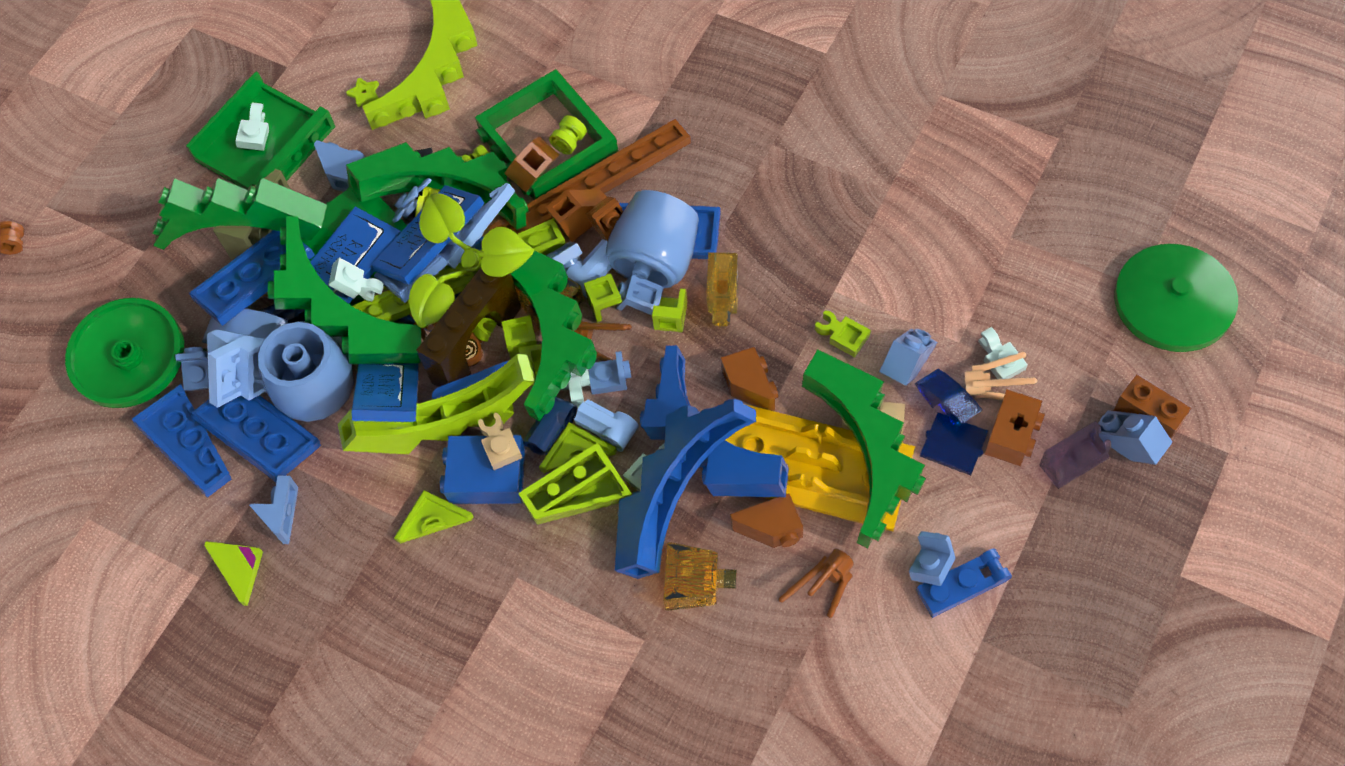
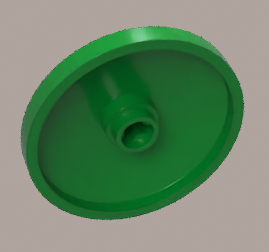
M1160 244L1139 251L1121 269L1114 289L1116 310L1128 330L1143 342L1167 351L1190 352L1214 344L1228 331L1238 310L1237 288L1227 269L1206 252L1182 244Z
M123 298L111 301L89 313L72 333L65 354L67 375L78 392L97 405L108 408H127L139 405L162 392L176 376L181 362L176 361L175 354L184 353L183 334L173 316L165 308L153 301L142 298Z

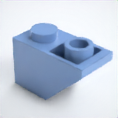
M316 140L314 146L332 188L342 192L346 191L349 187L346 164L365 158V155L358 150L341 148L332 142L325 143Z
M910 329L893 341L879 372L906 386L916 378L936 347L937 342L931 339V335L924 330Z
M1108 410L1091 431L1095 438L1134 462L1156 465L1172 444V440L1157 417L1152 415Z

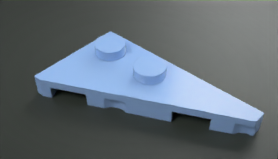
M505 183L503 186L492 191L489 194L492 200L482 206L455 236L466 245L472 247L514 194L515 190L511 185ZM451 240L439 254L444 257L448 266L455 269L461 262V256L465 251Z

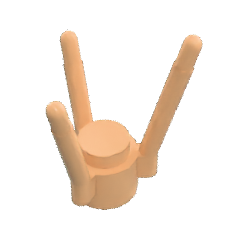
M1021 352L983 365H972V371L965 372L967 396L975 395V399L1003 400L1005 394L987 391H991V387L1035 384L1037 382L1036 378L990 380V372L984 373V371L1025 358L1026 353Z

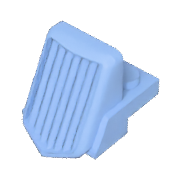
M213 330L207 334L209 403L218 408L239 396L251 400L266 392L258 364V353L265 339L222 330Z

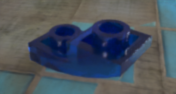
M936 369L915 383L930 406L934 408L939 405L955 428L960 427L983 411L958 382L940 369Z

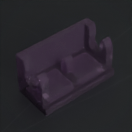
M1096 421L1044 452L1039 465L1058 489L1109 459L1108 452L1111 448V441L1108 439L1103 442L1100 439L1101 426Z

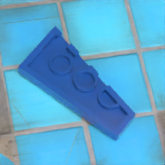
M180 384L133 417L132 421L208 498L232 479L206 429L193 420L191 412L195 409Z

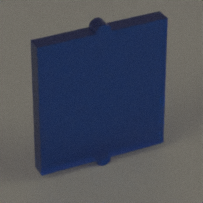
M937 412L931 429L926 431L925 436L927 439L920 457L971 476L978 457L983 455L982 447L989 430Z

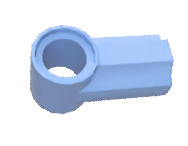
M602 239L583 261H577L566 272L568 279L578 285L572 287L586 298L584 283L605 276L612 268L606 255L607 240Z
M590 400L582 402L574 418L575 424L615 446L619 452L624 450L639 428L638 423L626 413L620 411L613 413Z

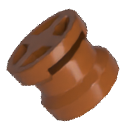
M11 221L0 222V253L13 255L23 251V241L21 238L24 237V228L22 225Z

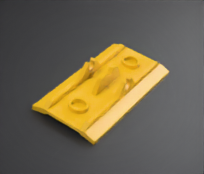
M747 405L756 410V422L738 430L725 441L757 453L782 455L789 468L786 494H790L796 507L863 524L869 503V476L863 453L853 432ZM902 443L898 452L912 458L915 446ZM761 497V498H765V499L771 500V499H774V498H777V497ZM901 500L893 515L886 514L883 523L887 524L885 530L894 532Z

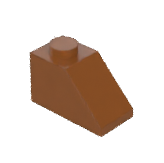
M789 493L786 494V497H777L730 514L731 527L734 532L772 548L781 545L782 547H790L798 543L800 538H803V524Z

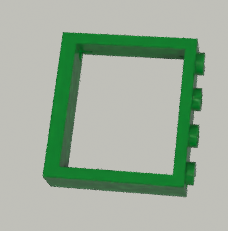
M557 69L475 117L478 126L475 132L480 136L481 142L483 144L487 142L490 146V151L499 160H503L508 168L517 156L495 129L554 94L570 114L585 125L588 135L595 143L540 176L527 192L521 189L524 195H530L533 200L618 152L616 137Z

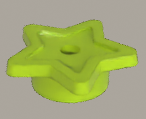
M358 78L356 86L348 90L346 94L349 97L355 98L357 107H361L379 98L375 92L379 82H366Z

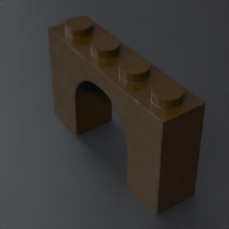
M480 267L417 348L418 356L432 384L440 387L472 374L466 361V347L472 332L483 318H490L497 323L496 325L503 328L502 322L514 319L520 311L521 304L511 273L503 277H492L485 274Z

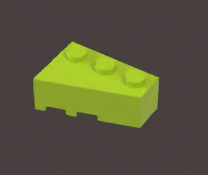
M598 442L518 493L522 503L537 525L619 503V499L632 495Z

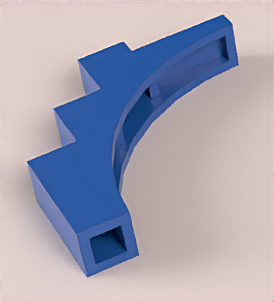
M677 345L666 346L665 355L660 359L661 381L656 386V399H646L645 410H642L640 414L641 428L645 430L651 440H665L666 414L679 410L682 406H691L685 384L686 359ZM724 440L699 466V468H703V484L707 486L712 496L786 497L789 468L782 455L757 453L737 447Z
M729 399L723 404L703 409L701 412L693 406H682L679 410L666 414L664 448L642 457L641 491L633 492L631 496L619 499L615 557L616 572L636 579L660 573L662 549L668 525L676 504L690 478L720 443L738 430L756 422L755 409L743 404L740 400Z

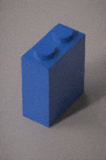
M513 435L522 458L496 470L493 469L481 442L487 436H448V447H444L442 452L443 465H446L445 475L440 477V492L452 504L522 503L518 494L523 490L526 447L522 436Z

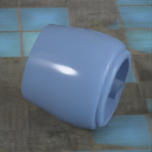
M653 190L636 192L608 238L606 255L610 266L627 279L633 274L638 278L646 279L664 288H671L673 285L678 284L685 276L693 256L699 222L698 214L691 206L669 194Z
M304 322L285 324L272 331L263 341L259 350L258 364L263 386L274 406L291 419L306 422L325 419L339 411L349 399L354 385L352 364L348 363V357L342 353L340 345L315 325Z

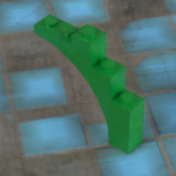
M405 142L346 164L348 185L361 202L384 195L410 192L414 186L419 187L425 179L430 178L432 181L427 187L441 190L447 185L480 196L484 201L483 205L492 200L489 195L492 191L503 186L505 183L510 184L507 181V175L504 174L508 169L506 163L503 160L500 161L493 152L464 162L462 157L457 156L450 147L421 157L418 151H413L408 143ZM514 192L498 214L518 230L526 226L528 206L522 197L519 198Z
M262 177L255 187L250 186L248 190L217 178L212 187L207 186L205 190H202L174 178L169 188L163 187L158 198V203L162 204L159 213L161 218L156 220L152 230V234L156 235L153 246L164 250L173 240L186 233L216 226H250L280 231V227H286V216H298L300 237L311 241L322 228L327 204Z
M286 216V227H280V244L286 245V254H280V270H274V281H268V299H274L275 309H305V323L315 325L330 337H342V353L348 354L349 364L420 363L421 360L416 350L421 345V327L418 325L394 323L373 317L354 308L337 296L318 276L307 257L300 237L298 216Z
M534 250L531 257L521 267L512 272L511 276L515 287L528 298L536 310L540 321L542 335L541 362L535 383L523 404L529 416L540 421L544 414H548L552 410L555 397L560 389H564L568 385L571 372L582 377L585 371L591 369L594 365L597 352L591 339L574 332L581 323L582 313L577 301L561 294L568 281L563 264Z
M817 349L803 373L802 387L821 398L840 415L853 432L863 453L869 476V503L857 544L868 549L873 539L879 542L887 526V524L883 523L886 514L893 515L900 500L908 502L912 493L919 494L926 480L925 477L921 476L925 465L898 452L905 439V435L901 434L904 422L878 410L885 398V394L881 393L884 381Z

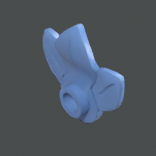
M430 178L425 179L419 187L414 186L408 195L404 193L396 201L394 206L397 207V210L393 217L394 223L401 216L406 219L415 210L418 193L432 181Z

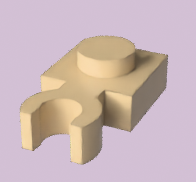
M498 413L493 414L496 422L491 427L485 426L482 419L478 420L482 434L487 436L481 442L494 470L522 458L510 428L503 430V422Z

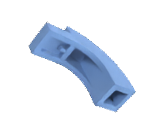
M244 309L223 326L211 317L202 342L207 344V334L213 330H222L266 339L272 331L287 324L288 320L251 309Z

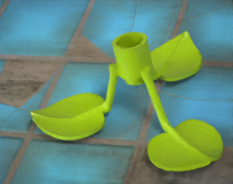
M440 193L431 194L420 215L419 225L421 233L428 241L438 244L443 243L449 237L455 244L464 249L465 252L461 256V264L464 269L442 275L438 280L431 274H424L419 277L412 285L409 295V306L413 319L419 327L426 328L431 324L437 323L455 301L454 291L451 286L444 283L446 280L464 275L470 276L471 272L477 273L480 267L489 276H506L521 267L534 253L533 248L525 243L516 232L506 227L491 229L484 236L481 244L483 251L471 248V246L466 245L454 235L465 225V215L462 207L447 195Z

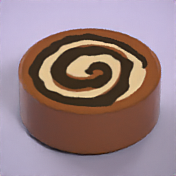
M470 337L466 347V361L469 367L476 365L483 356L481 344L474 337Z

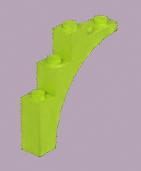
M430 0L433 8L434 26L431 41L424 57L414 71L397 87L384 96L362 106L372 130L384 127L405 117H410L421 111L426 119L450 110L442 85L464 78L457 53L478 46L474 29L460 0Z
M516 354L503 367L465 389L444 397L417 403L416 421L414 422L352 420V409H350L338 423L343 451L410 454L422 440L448 441V436H460L467 427H479L478 420L480 419L483 420L485 426L491 427L496 422L494 413L500 415L504 424L514 414L513 403L534 382L528 356Z

